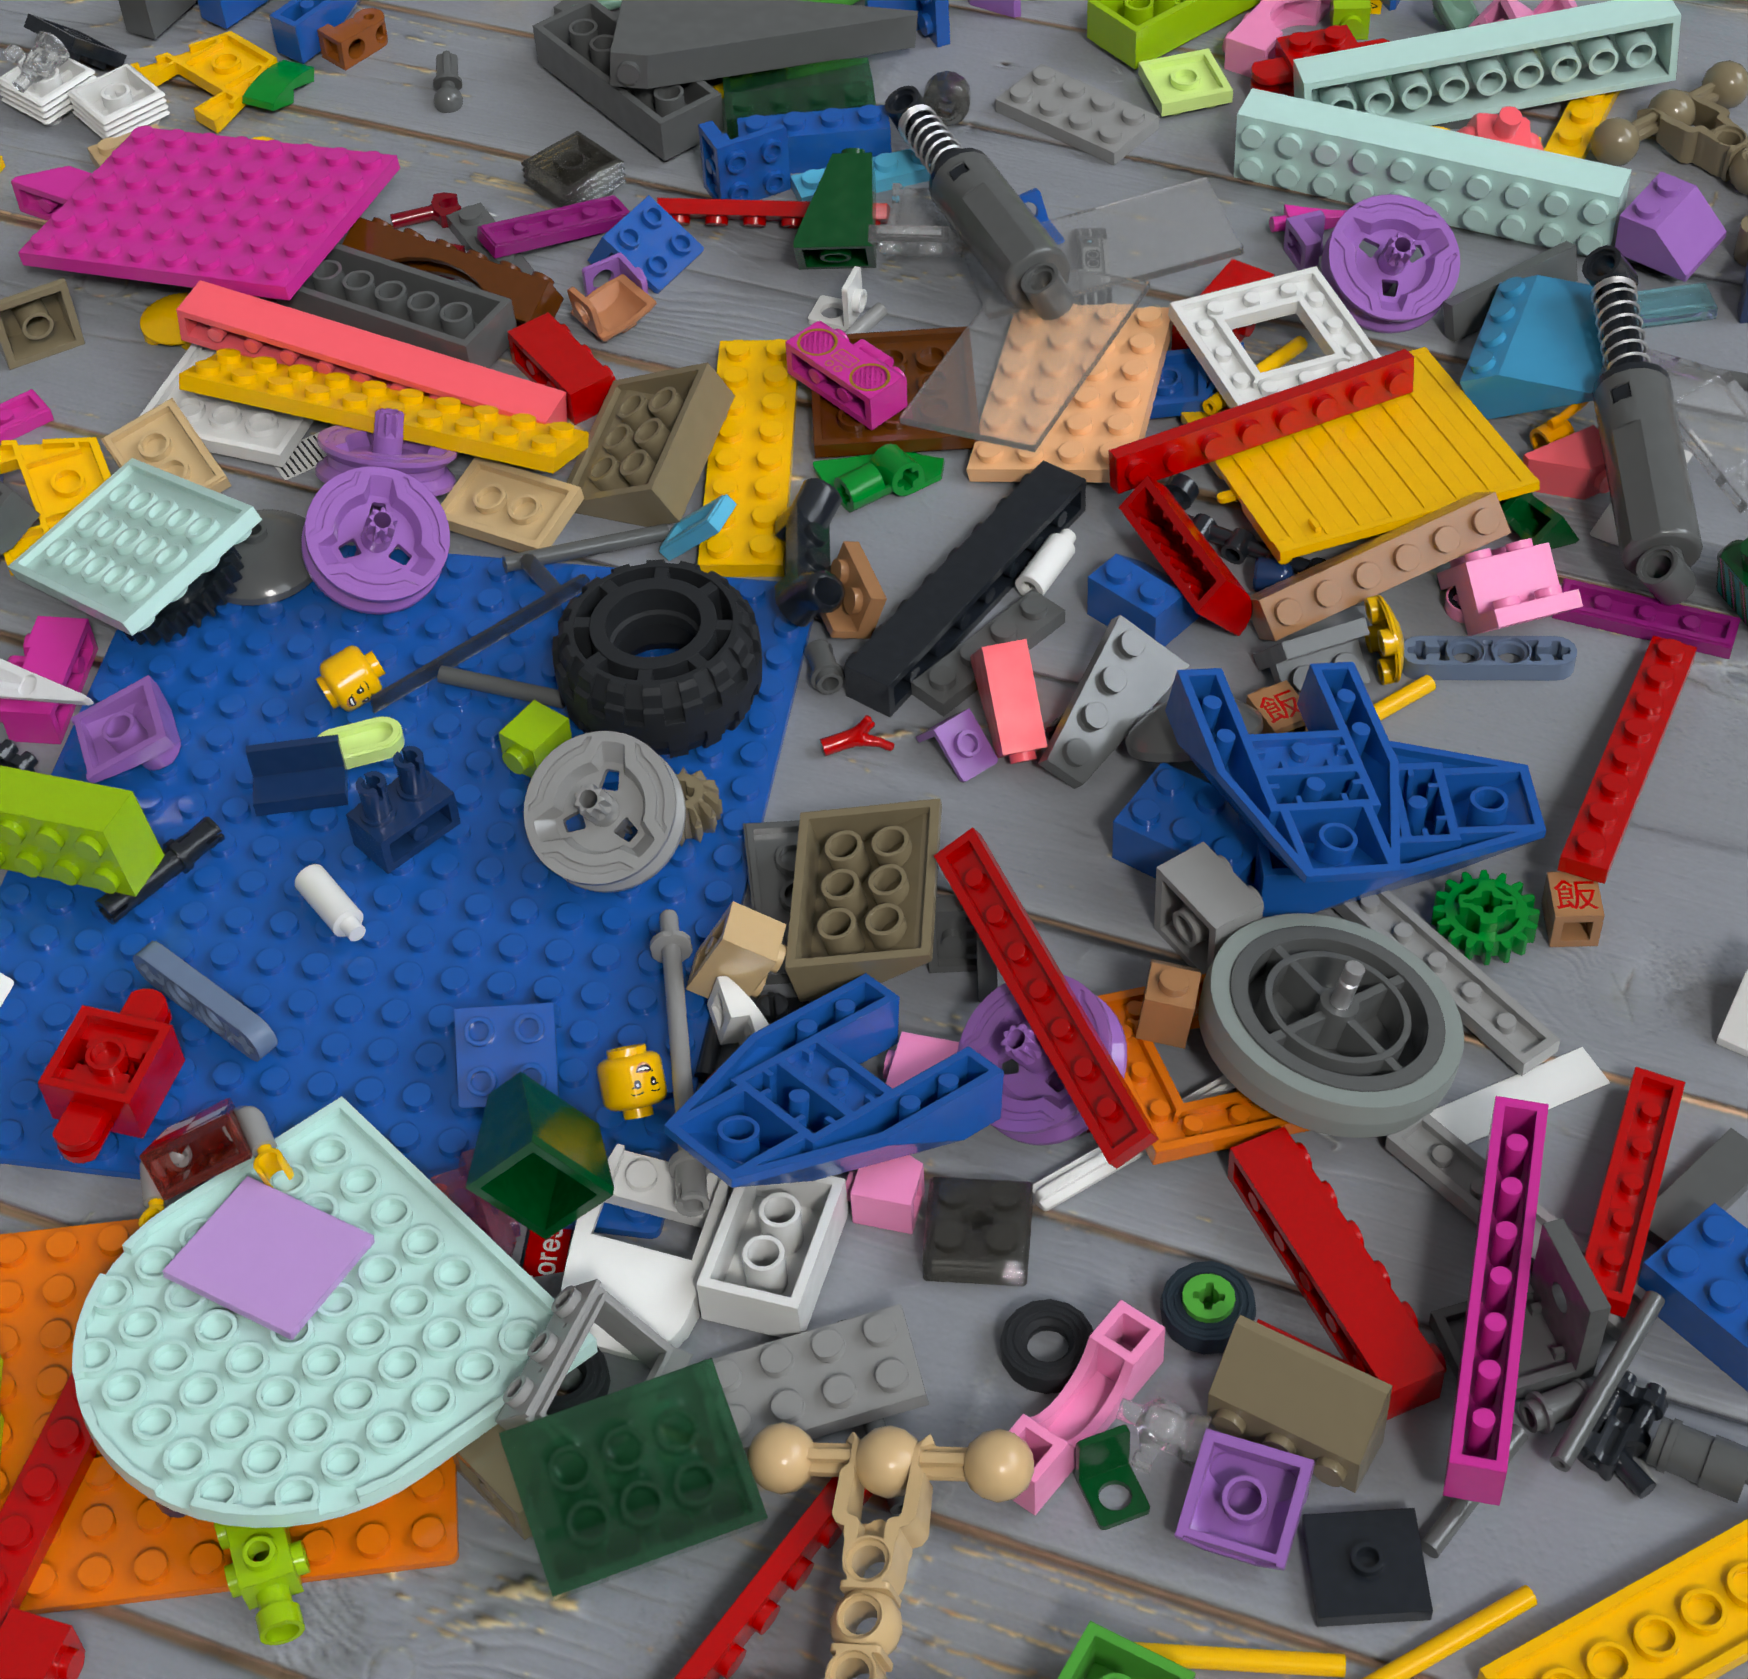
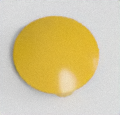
M189 293L165 296L153 302L145 309L140 318V328L146 343L150 345H181L183 349H189L192 343L181 340L176 311Z
M1381 595L1367 597L1364 599L1365 611L1369 623L1372 624L1367 626L1370 634L1364 636L1367 649L1370 653L1378 652L1382 659L1377 660V671L1381 684L1398 683L1404 664V639L1401 627L1391 607Z

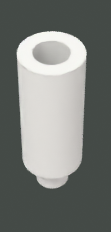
M1063 529L1060 533L1049 535L1016 579V588L1023 597L1033 589L1044 596L1075 554L1074 542L1076 541V535L1072 530Z
M319 864L309 865L300 871L295 879V888L332 932L338 937L347 936L353 942L360 940L366 932L365 927L362 925L363 913L329 873Z

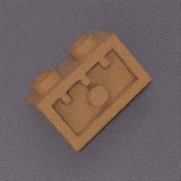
M843 541L837 559L833 560L830 569L831 573L843 583L845 590L844 601L834 612L820 613L830 636L833 638L870 639L887 598L860 543Z

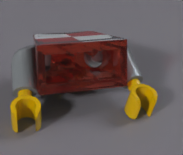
M227 1098L165 1129L139 1156L141 1159L139 1169L143 1205L147 1207L139 1219V1227L164 1210L170 1198L251 1159L252 1156L256 1157L253 1168L264 1184L273 1188L270 1179L273 1174L281 1170L291 1180L294 1172L280 1150L276 1149L277 1144L264 1114L254 1106L235 1107L232 1100Z

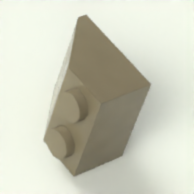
M64 278L0 299V352L10 370L85 344Z

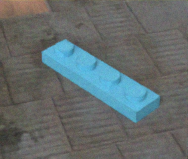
M911 149L882 153L873 157L876 193L927 182L930 179L931 174ZM825 168L812 169L805 173L791 176V188L798 201L812 200Z

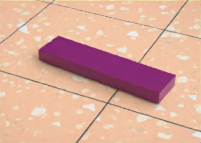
M615 195L480 225L477 227V239L495 259L608 232L630 211Z
M1568 578L1563 580L1562 592L1579 589L1583 607L1553 615L1552 618L1648 641H1651L1653 635L1665 639H1675L1684 644L1697 647L1696 652L1730 659L1741 618L1681 604L1664 605L1655 598Z

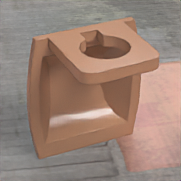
M624 274L606 282L586 297L573 286L567 290L573 309L571 314L605 342L619 333H625L630 330L657 304L651 296Z

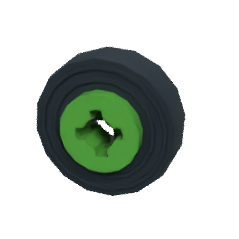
M1214 1261L1193 1262L1178 1269L1167 1280L1160 1298L1162 1324L1171 1339L1186 1350L1203 1355L1222 1354L1225 1352L1234 1325L1240 1315L1253 1321L1256 1317L1254 1291L1246 1278L1231 1266Z

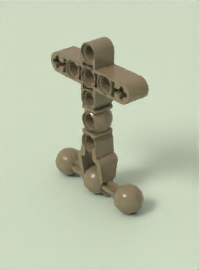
M1731 60L1717 62L1706 71L1702 80V86L1690 92L1675 88L1659 92L1651 99L1647 109L1638 110L1636 120L1631 122L1620 117L1604 120L1595 128L1590 140L1592 154L1600 163L1622 166L1636 156L1640 141L1654 134L1656 142L1680 163H1694L1710 174L1721 177L1725 182L1730 180L1738 192L1748 195V136L1742 128L1732 122L1729 118L1730 112L1728 110L1729 108L1737 107L1748 95L1747 70L1742 64ZM1748 215L1741 220L1733 253L1734 259L1745 267L1748 263Z

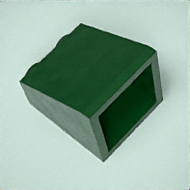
M521 1071L488 1095L465 1186L466 1189L545 1240L613 1196L614 1184L598 1123Z

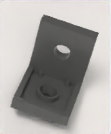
M1564 1218L1546 1222L1542 1225L1530 1283H1528L1515 1400L1526 1397L1528 1393L1533 1391L1543 1392L1566 1385L1577 1378L1583 1380L1593 1377L1611 1306ZM1467 1301L1431 1311L1429 1318L1431 1329L1456 1379H1458Z

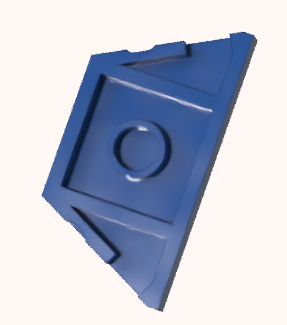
M1190 348L1167 351L1149 420L1181 416V412H1205L1202 406L1203 402L1218 392L1217 388Z

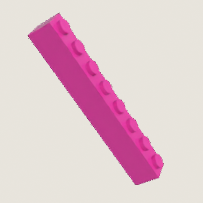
M1500 1096L1495 1097L1488 1136L1443 1496L1500 1506L1508 1468L1549 1104Z

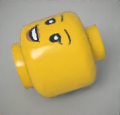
M351 645L320 663L319 672L321 676L317 677L316 681L333 709L340 706L343 710L352 712L381 694L382 685L378 678L386 673L372 651L364 655L358 647Z
M645 1043L607 1050V1059H604L597 1066L598 1081L604 1107L611 1111H623L624 1120L653 1115L652 1105L660 1103L667 1096V1086L660 1055L654 1051H647Z

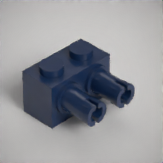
M406 746L402 748V754L398 751L394 754L393 763L398 777L388 786L385 776L377 771H370L364 774L366 783L363 778L359 777L356 781V790L359 793L361 803L346 814L354 845L387 874L461 823L454 792L425 769L423 752L415 746Z

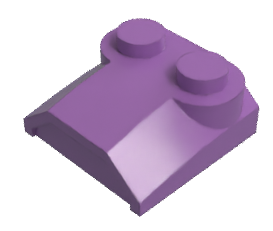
M149 675L71 717L72 723L76 727L87 769L86 778L93 784L140 764L148 770L162 769L176 759L181 748V741L172 710L159 686Z
M1206 1428L1174 1535L1175 1538L1202 1550L1247 1564L1284 1571L1302 1509L1309 1495V1485L1315 1461Z

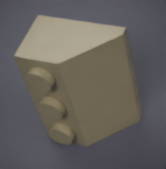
M1240 1315L1234 1325L1208 1393L1206 1422L1213 1424L1221 1433L1313 1459L1315 1461L1313 1474L1321 1482L1332 1487L1342 1486L1356 1493L1383 1443L1392 1385Z

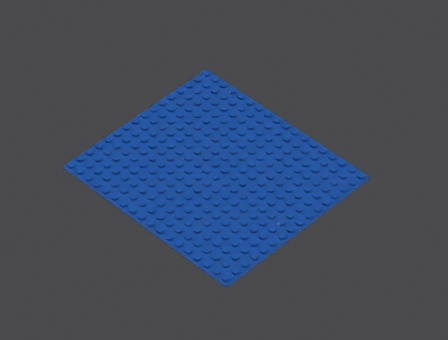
M344 545L339 548L343 558L355 556L357 549L355 545ZM395 549L389 556L390 559L402 565H406L410 560V557L401 549ZM448 553L442 572L432 590L413 606L394 613L367 614L348 609L326 596L312 581L298 593L277 602L253 606L232 603L216 606L214 608L216 614L214 617L205 616L201 620V627L190 626L183 637L179 632L175 633L168 643L161 638L153 646L148 640L144 644L139 645L136 640L131 642L123 631L117 629L87 694V697L92 699L94 704L89 706L82 705L80 712L149 675L159 686L172 710L181 741V748L176 759L162 769L148 770L140 764L94 784L133 791L162 850L164 843L171 838L175 841L192 829L205 816L211 818L221 829L220 833L224 835L225 840L218 843L196 860L194 868L185 874L182 871L172 878L162 888L128 912L115 925L109 923L99 912L98 909L100 908L95 905V901L105 895V892L96 888L77 884L71 886L58 880L39 876L29 877L23 873L7 871L0 886V973L11 978L14 981V985L0 1007V1164L141 1180L140 1162L151 1151L143 1155L141 1154L168 1127L228 1098L226 1114L167 1142L171 1144L176 1140H182L189 1145L192 1151L190 1164L181 1167L180 1172L167 1180V1183L181 1184L195 1169L248 1144L245 1136L236 1142L230 1141L222 1129L221 1119L226 1115L233 1114L234 1108L238 1106H254L264 1114L275 1139L342 1096L434 1185H445L449 1190L450 1200L469 1218L521 1224L465 1188L485 1107L463 1109L458 1105L454 1009L554 1002L561 1010V1028H556L559 1098L599 1124L607 1160L616 1145L621 1144L625 1145L626 1151L669 1162L671 1156L678 1151V1145L664 1134V1124L675 1114L663 963L652 958L650 941L653 936L660 932L659 917L661 912L666 909H672L677 913L679 931L685 932L691 938L693 951L689 958L682 962L693 1092L695 1093L699 1082L698 1077H694L710 1013L707 1007L708 999L686 990L699 947L733 901L743 905L748 886L743 823L764 822L813 620L807 626L800 627L790 622L781 613L775 600V585L779 581L724 577L731 586L739 591L742 598L748 601L755 614L762 648V683L759 694L754 696L751 709L745 714L743 721L735 730H725V733L722 734V740L707 748L700 746L688 750L689 755L670 758V754L659 755L669 764L675 774H679L684 767L689 775L702 770L707 780H715V784L719 789V799L722 800L723 812L721 819L717 820L715 833L703 832L701 843L690 838L686 839L682 847L679 844L669 862L651 879L634 888L609 893L585 890L566 881L539 859L529 842L524 824V802L531 778L524 774H516L506 766L502 758L498 733L531 702L439 683L437 675L439 668L443 665L558 689L552 655L553 637L558 635V621L569 601L582 594L583 586L596 577L601 579L611 574V569H614V567L552 563L506 573L503 568L502 558ZM353 645L358 647L364 655L372 651L386 674L378 678L382 685V692L378 697L352 712H347L340 706L333 709L317 683L316 678L321 676L319 672L320 663L344 648ZM655 649L639 653L635 656L658 657L671 654L680 649ZM547 706L569 718L566 706L564 709ZM382 716L393 718L402 727L405 739L404 747L415 746L423 752L425 769L454 792L461 823L387 874L354 845L346 814L361 803L359 793L356 790V781L359 777L363 778L366 783L364 774L370 771H377L385 776L387 786L398 777L393 757L347 770L348 805L256 816L253 806V775L246 755V746L313 738L328 729ZM569 718L572 738L585 734ZM73 725L51 775L90 783L86 778L87 769L76 727ZM609 771L602 789L617 791L619 773ZM580 813L566 821L568 832L586 828L584 818ZM635 826L631 827L632 834H625L624 840L630 842L638 833ZM319 864L329 873L363 913L362 925L365 927L366 932L360 940L353 942L347 936L338 937L332 932L295 888V879L300 871L309 865ZM152 940L162 944L261 1017L276 1035L278 1045L260 1061H253L164 995L172 1014L170 1024L173 1025L185 1062L144 1138L110 1132L96 1159L86 1163H72L60 1154L57 1143L52 1135L59 1120L52 1118L39 1088L38 1081L82 1005L120 1013L131 992L140 989L159 991L140 974L132 958ZM645 1043L647 1051L657 1052L661 1057L667 1086V1096L660 1103L652 1105L653 1115L624 1120L623 1111H611L604 1107L598 1081L597 1066L604 1059H607V1050ZM226 1137L221 1144L208 1145L212 1139L219 1140ZM208 1179V1180H206V1181H204V1182H202V1183H200V1184H198V1185H196V1186L199 1187V1186H201L202 1184H204L205 1182L209 1181L210 1179ZM604 1202L594 1233L655 1239L662 1232L665 1218ZM577 1220L563 1229L575 1230Z

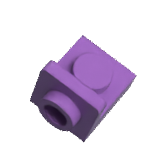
M1321 210L1286 218L1283 250L1298 271L1315 266L1318 268L1319 257L1322 256L1323 252L1322 243L1325 225V215Z

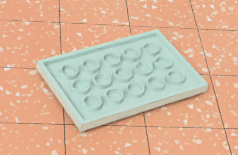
M131 458L14 560L8 568L18 580L133 636L137 632L148 628L154 622L155 616L169 603L175 602L184 596L188 586L201 574L215 568L220 561V557L233 545L246 540L250 536L252 528L262 518L251 505Z

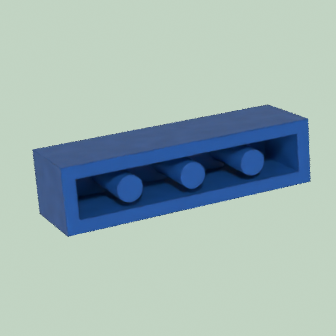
M865 105L844 109L828 108L822 111L811 112L793 111L787 114L752 115L750 117L737 118L739 137L778 124H783L787 128L790 174L826 168L832 153H841L846 148H861L865 150V153L872 152L873 157L882 153H892L890 121L884 107L885 105Z

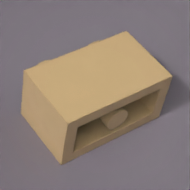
M733 901L697 950L686 990L709 999L716 978L727 976L749 997L757 998L765 986L768 973L770 971L777 973L786 956L787 946L781 944L786 924Z

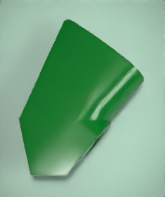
M886 444L880 447L874 454L814 461L813 469L819 479L838 490L842 498L841 505L848 512H853L893 492L899 496H907L942 480L945 461L944 458L904 452L896 444Z

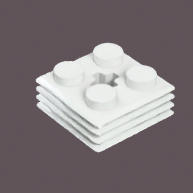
M47 47L0 77V95L3 96L1 100L44 125H56L62 121L65 114L73 110L71 107L72 103L69 101L71 97L67 93L97 78L93 75L96 71L60 54L59 51L51 47Z
M129 64L122 65L67 93L71 97L69 101L74 109L73 114L102 139L119 137L132 132L138 126H150L156 123L158 125L160 119L170 114L167 110L169 107L166 104L167 100L164 98L165 93Z

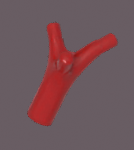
M868 715L864 716L853 728L820 739L825 756L862 746L880 747L892 751L895 745L883 738L868 734L875 727L874 721Z

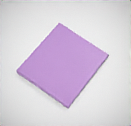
M247 1176L162 1272L166 1279L293 1340L368 1249L371 1248L375 1240L374 1235Z

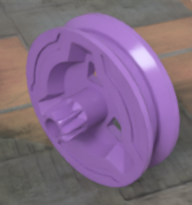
M1392 194L1364 199L1348 209L1339 219L1327 239L1321 257L1322 275L1358 325L1380 333L1405 332L1429 321L1440 310L1443 301L1447 300L1452 293L1460 272L1459 247L1454 233L1446 221L1423 202L1407 196ZM1362 241L1378 248L1373 257H1369L1359 248ZM1417 247L1423 257L1412 263L1410 258ZM1393 284L1397 285L1394 297L1383 295V293L1389 291Z
M381 408L375 412L374 433L339 425L322 430L318 434L317 444L327 456L316 464L315 474L319 480L326 484L338 474L354 468L370 466L391 468L410 475L425 485L434 496H439L450 492L455 485L456 478L446 466L456 459L458 452L403 440L404 413L398 411V409ZM371 506L372 509L379 511L382 508L381 506Z
M376 466L360 467L345 471L324 484L316 493L309 506L301 536L303 561L317 587L341 606L367 614L398 612L422 600L438 581L450 547L448 520L441 504L425 485L408 474L391 468ZM372 505L382 507L380 511L372 509L371 515H369ZM354 542L357 548L355 556L343 558L339 548ZM396 547H399L410 557L406 565H402L389 558Z
M1063 975L1124 1078L1127 1067V1043L1118 1017L1103 1000L1093 994L1082 983ZM1002 984L992 991L972 1013L963 1030L957 1052L969 1046L1000 1069H1002L1004 1062L1011 1059L1019 1064L1018 1073L1004 1074L1001 1118L990 1124L1007 1137L1029 1145H1052L1070 1140L1089 1128L1007 984Z

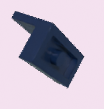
M338 734L246 746V755L253 775V806L256 816L348 805V771Z

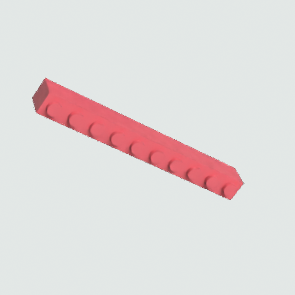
M200 280L176 309L181 340L215 351L224 348L236 349L243 356L252 358L260 356L272 357L277 360V363L288 366L296 364L309 365L313 368V371L323 374L333 372L345 373L350 376V379L358 382L381 381L393 390H421L424 396H429V398L433 399L454 397L459 399L461 404L472 407L490 405L498 408V414L507 416L519 413L531 414L536 417L537 423L567 422L565 391Z

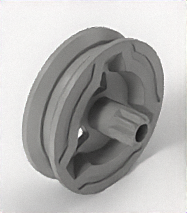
M613 731L585 733L569 739L555 748L536 769L529 783L524 802V824L527 837L539 859L549 869L573 885L585 890L602 893L628 890L643 884L655 876L669 862L678 848L686 820V804L683 789L678 777L669 764L644 742L630 735ZM609 771L619 773L617 791L602 789ZM580 813L584 818L586 828L568 832L566 821ZM635 826L638 833L630 842L624 840L625 834H632L631 827Z

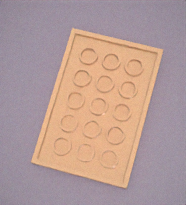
M1071 307L1066 314L1054 320H1043L1034 309H1017L981 421L980 441L975 442L966 469L969 482H1020L1024 475L1031 473L1044 460L1085 478L1086 482L1110 483L1108 450L1145 438L1153 402L1162 374V367L1164 366L1166 352L1168 351L1172 336L1173 322L1168 316L1169 307Z

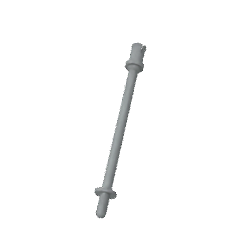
M666 909L660 914V932L651 939L650 950L652 958L663 963L674 1108L676 1113L694 1094L682 962L689 958L693 949L690 936L683 931H679L677 913L672 909ZM678 1145V1151L669 1159V1173L675 1179L676 1209L684 1216L696 1217L704 1214V1209L708 1210L710 1208L706 1180L710 1170Z

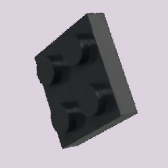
M28 13L24 27L37 34L36 41L54 49L57 48V45L61 46L60 54L80 61L81 57L85 56V62L104 70L107 64L115 67H120L124 64L127 55L81 31Z

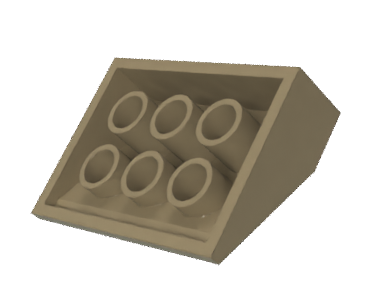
M708 362L613 381L590 430L588 448L579 454L566 482L581 487L584 495V500L575 513L644 527L680 522L735 397Z
M940 798L800 813L785 962L786 972L800 1002L815 1001L865 973L878 982L883 983L932 961L938 863L934 855L939 852L942 815V802Z

